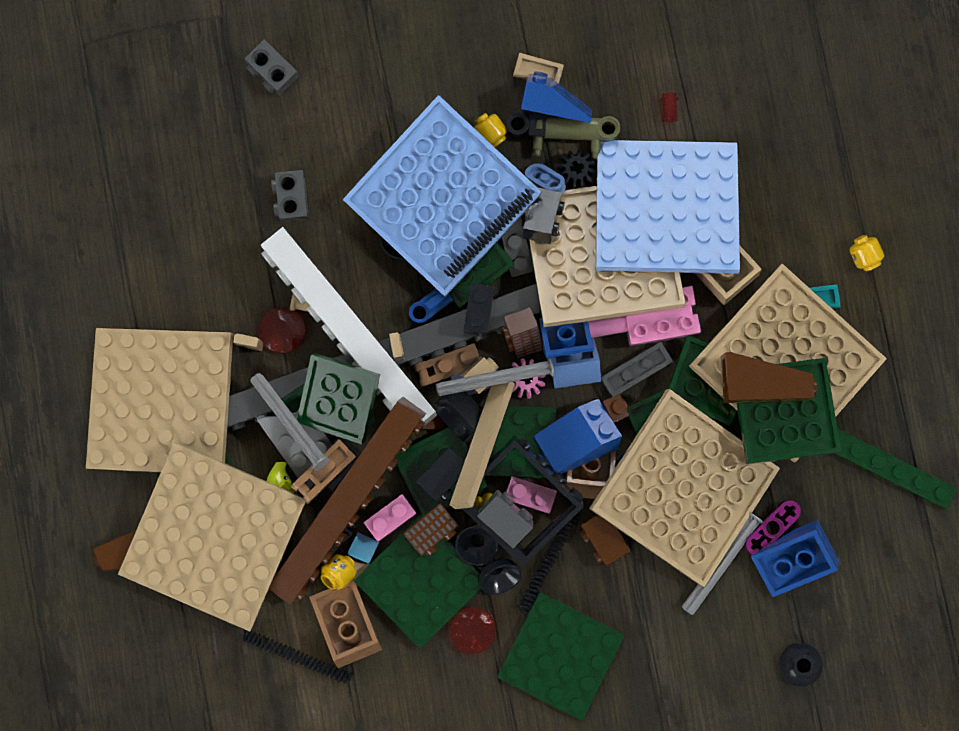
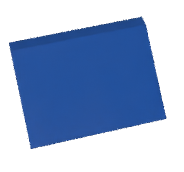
M539 318L543 351L546 358L594 351L588 321L544 327L542 318Z

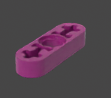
M794 501L782 502L748 537L745 543L747 552L753 555L759 551V549H751L753 545L751 540H758L762 536L758 533L760 530L766 537L770 538L769 542L766 539L760 542L761 549L776 541L799 518L801 514L800 506ZM785 506H793L792 512L794 516H786L783 521L787 522L784 526L783 522L775 517V515L778 513L779 517H781L786 512ZM770 521H775L779 525V531L774 535L769 534L766 530V525Z

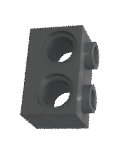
M265 39L244 58L248 65L246 69L255 78L257 76L261 77L264 80L262 85L271 94L275 91L280 96L299 78L297 71ZM266 57L268 62L265 65L259 66L256 64L259 58ZM277 73L284 74V79L280 82L273 81V76Z
M303 170L275 173V180H271L273 194L277 193V202L274 203L275 217L279 216L281 223L309 220L306 181ZM285 181H294V187L291 190H284L283 184ZM295 203L297 209L293 213H286V205Z

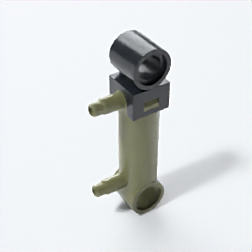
M514 112L507 118L506 128L507 134L513 139H522L529 133L528 140H533V155L535 157L541 156L542 141L545 138L591 141V158L597 160L600 153V141L609 142L616 140L620 132V123L611 116L591 118V123L558 116H547L544 113L530 112L528 119L524 113ZM515 121H520L524 127L521 130H514L511 124ZM609 125L614 129V133L607 135L603 133L602 127Z

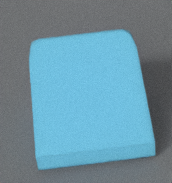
M357 533L347 554L370 564L379 542L361 533Z

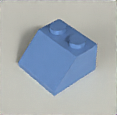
M592 338L594 351L549 357L554 367V376L552 378L555 388L601 382L600 360L594 338Z

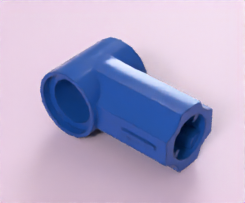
M434 289L410 307L409 319L414 325L422 326L453 302L450 294L444 296L439 290ZM418 308L423 309L426 316L418 320L413 316V311Z

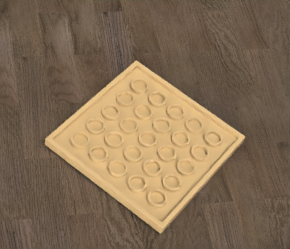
M597 186L565 190L561 197V201L565 202L564 212L562 216L558 215L559 231L557 237H552L551 244L529 240L544 327L685 308L686 303L679 272L596 271ZM528 209L524 212L525 219L527 216Z
M781 264L689 367L723 397L721 355L725 352H733L774 364L826 358L835 416H837L887 358L786 266ZM729 403L737 410L736 403ZM794 458L791 460L793 462H796L799 458Z
M96 328L86 469L161 472L174 442L225 463L233 333Z
M666 389L589 509L691 580L705 587L749 518V513L753 512L780 468L772 462L746 465L743 441L672 390Z
M174 442L118 575L251 631L306 502L300 495Z

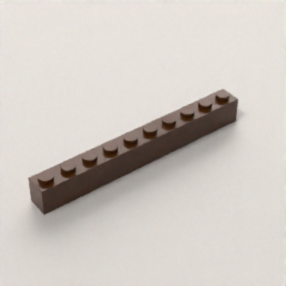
M405 397L396 402L273 579L269 587L272 592L290 605L296 599L300 601L308 591L305 587L309 581L313 583L321 572L318 569L321 563L326 565L334 554L331 552V549L334 545L339 546L346 537V534L343 532L347 526L352 528L359 518L357 515L359 509L362 508L364 510L372 500V497L369 495L373 489L378 491L386 479L383 478V475L387 470L391 472L399 461L396 459L400 451L404 454L411 445L412 441L409 438L413 432L418 434L425 425L423 418L427 413Z

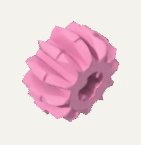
M525 359L520 360L521 366L526 365ZM533 359L529 361V365L534 364ZM515 362L512 364L513 368L519 367ZM546 375L532 377L533 379L529 381L530 384L528 385L524 381H512L515 383L512 393L518 388L520 389L518 393L519 398L522 397L523 391H526L528 399L532 395L530 390H533L538 395L540 391L536 385L540 387L545 386V383L538 379L544 378Z

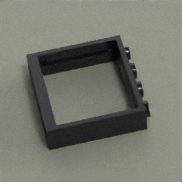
M515 435L488 461L482 480L516 448L571 503L525 548L519 543L512 548L479 519L477 515L481 506L476 501L472 508L462 509L523 566L584 506L582 494L574 487L570 489L565 484L566 479L558 471L553 472L548 467V461L542 455L538 454L536 456L530 450L532 446L524 438L519 439Z

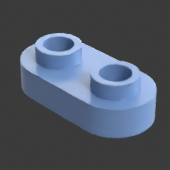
M543 164L530 165L525 171V176L537 188L557 191L562 194L566 190L564 177Z

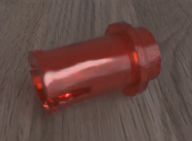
M663 93V98L660 99L663 102V122H677V101H679V98L676 96V93Z

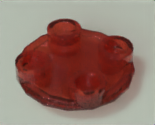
M279 307L272 309L264 315L260 322L259 334L261 341L268 349L275 353L291 352L299 347L305 339L306 328L304 320L299 313L291 311L290 308Z
M464 608L456 613L451 620L449 628L450 638L455 647L463 653L471 655L482 653L489 649L495 640V621L488 612L481 608Z

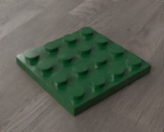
M826 358L778 364L813 374V380H816L817 393L813 399L792 402L736 403L746 465L841 452Z
M422 514L354 580L420 649L481 589L479 584L480 573L458 556L456 548L449 541L446 542L444 538L436 544L439 548L430 556L426 554L420 556L404 537L403 533L422 519Z
M540 592L497 678L583 721L625 635Z

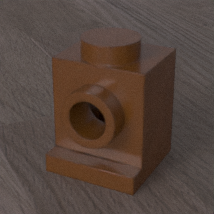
M620 394L601 402L614 423L629 416L627 403L621 398Z

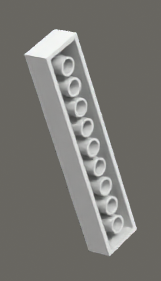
M283 227L261 244L264 250L261 254L272 268L275 266L279 268L276 273L287 286L290 284L294 286L291 291L302 305L305 302L308 303L309 307L306 309L317 323L322 320L324 323L322 328L333 341L336 338L340 342L337 344V347L347 359L351 356L355 360L352 365L381 374L376 394L382 393L385 399L382 401L390 411L399 399L405 397L427 413L423 418L425 425L437 416L436 411Z

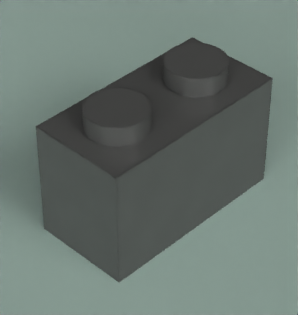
M497 490L478 510L477 517L514 548L533 528V517L526 509L522 508L520 510L508 493L504 492L502 494Z

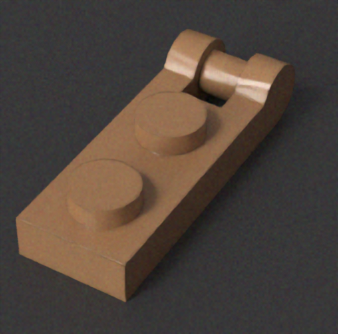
M475 343L420 362L413 365L415 372L419 374V384L423 388L465 372L480 357ZM433 367L436 375L429 377L427 369Z
M340 439L323 454L330 458L329 463L324 468L314 471L311 466L292 484L291 487L304 496L303 500L307 504L356 458L353 452ZM309 479L316 485L312 489L305 484Z

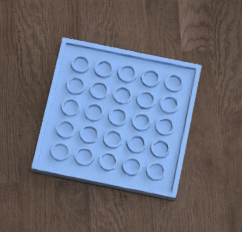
M438 95L343 200L444 296H447L542 192ZM525 189H528L533 201L529 200V204H526V207H522L523 211L518 210L519 214L515 213L516 217H512L513 221L508 220L509 224L505 223L506 228L502 227V231H499V234H495L496 238L491 237L492 241L488 240L489 244H485V248L481 247L482 251L478 250L479 254H475V258H472V261H468L469 264H465V268H462V271H458L459 274H455V278L448 277L443 269L450 273L447 269V266L453 269L450 263L458 267L454 259L461 264L457 256L462 259L463 257L460 253L467 256L464 249L471 253L467 246L473 249L470 243L476 245L474 239L480 242L477 236L484 240L480 233L486 235L484 229L489 231L487 226L494 229L491 226V222L497 226L494 219L499 221L497 216L502 217L501 212L507 215L504 209L510 212L508 206L513 208L511 202L515 203L514 199L520 201L518 195L524 198L521 192L526 194Z
M600 141V153L597 159L596 271L739 274L737 143Z

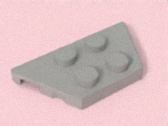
M299 411L292 413L296 420ZM258 416L257 421L295 475L298 478L301 477L313 465L277 416ZM300 424L321 453L327 452L333 444L327 434ZM309 479L305 484L311 489L314 483Z

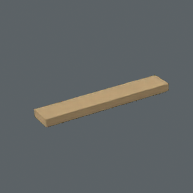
M513 382L493 385L490 388L450 502V506L454 509L472 508L515 385Z

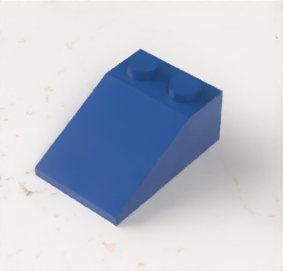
M535 71L534 74H529L521 109L591 123L592 109L554 79L547 77L548 74Z
M596 399L577 407L534 435L533 439L548 461L552 471H558L562 474L618 450L622 435L600 400Z
M818 520L796 528L751 555L772 597L836 572L839 559Z

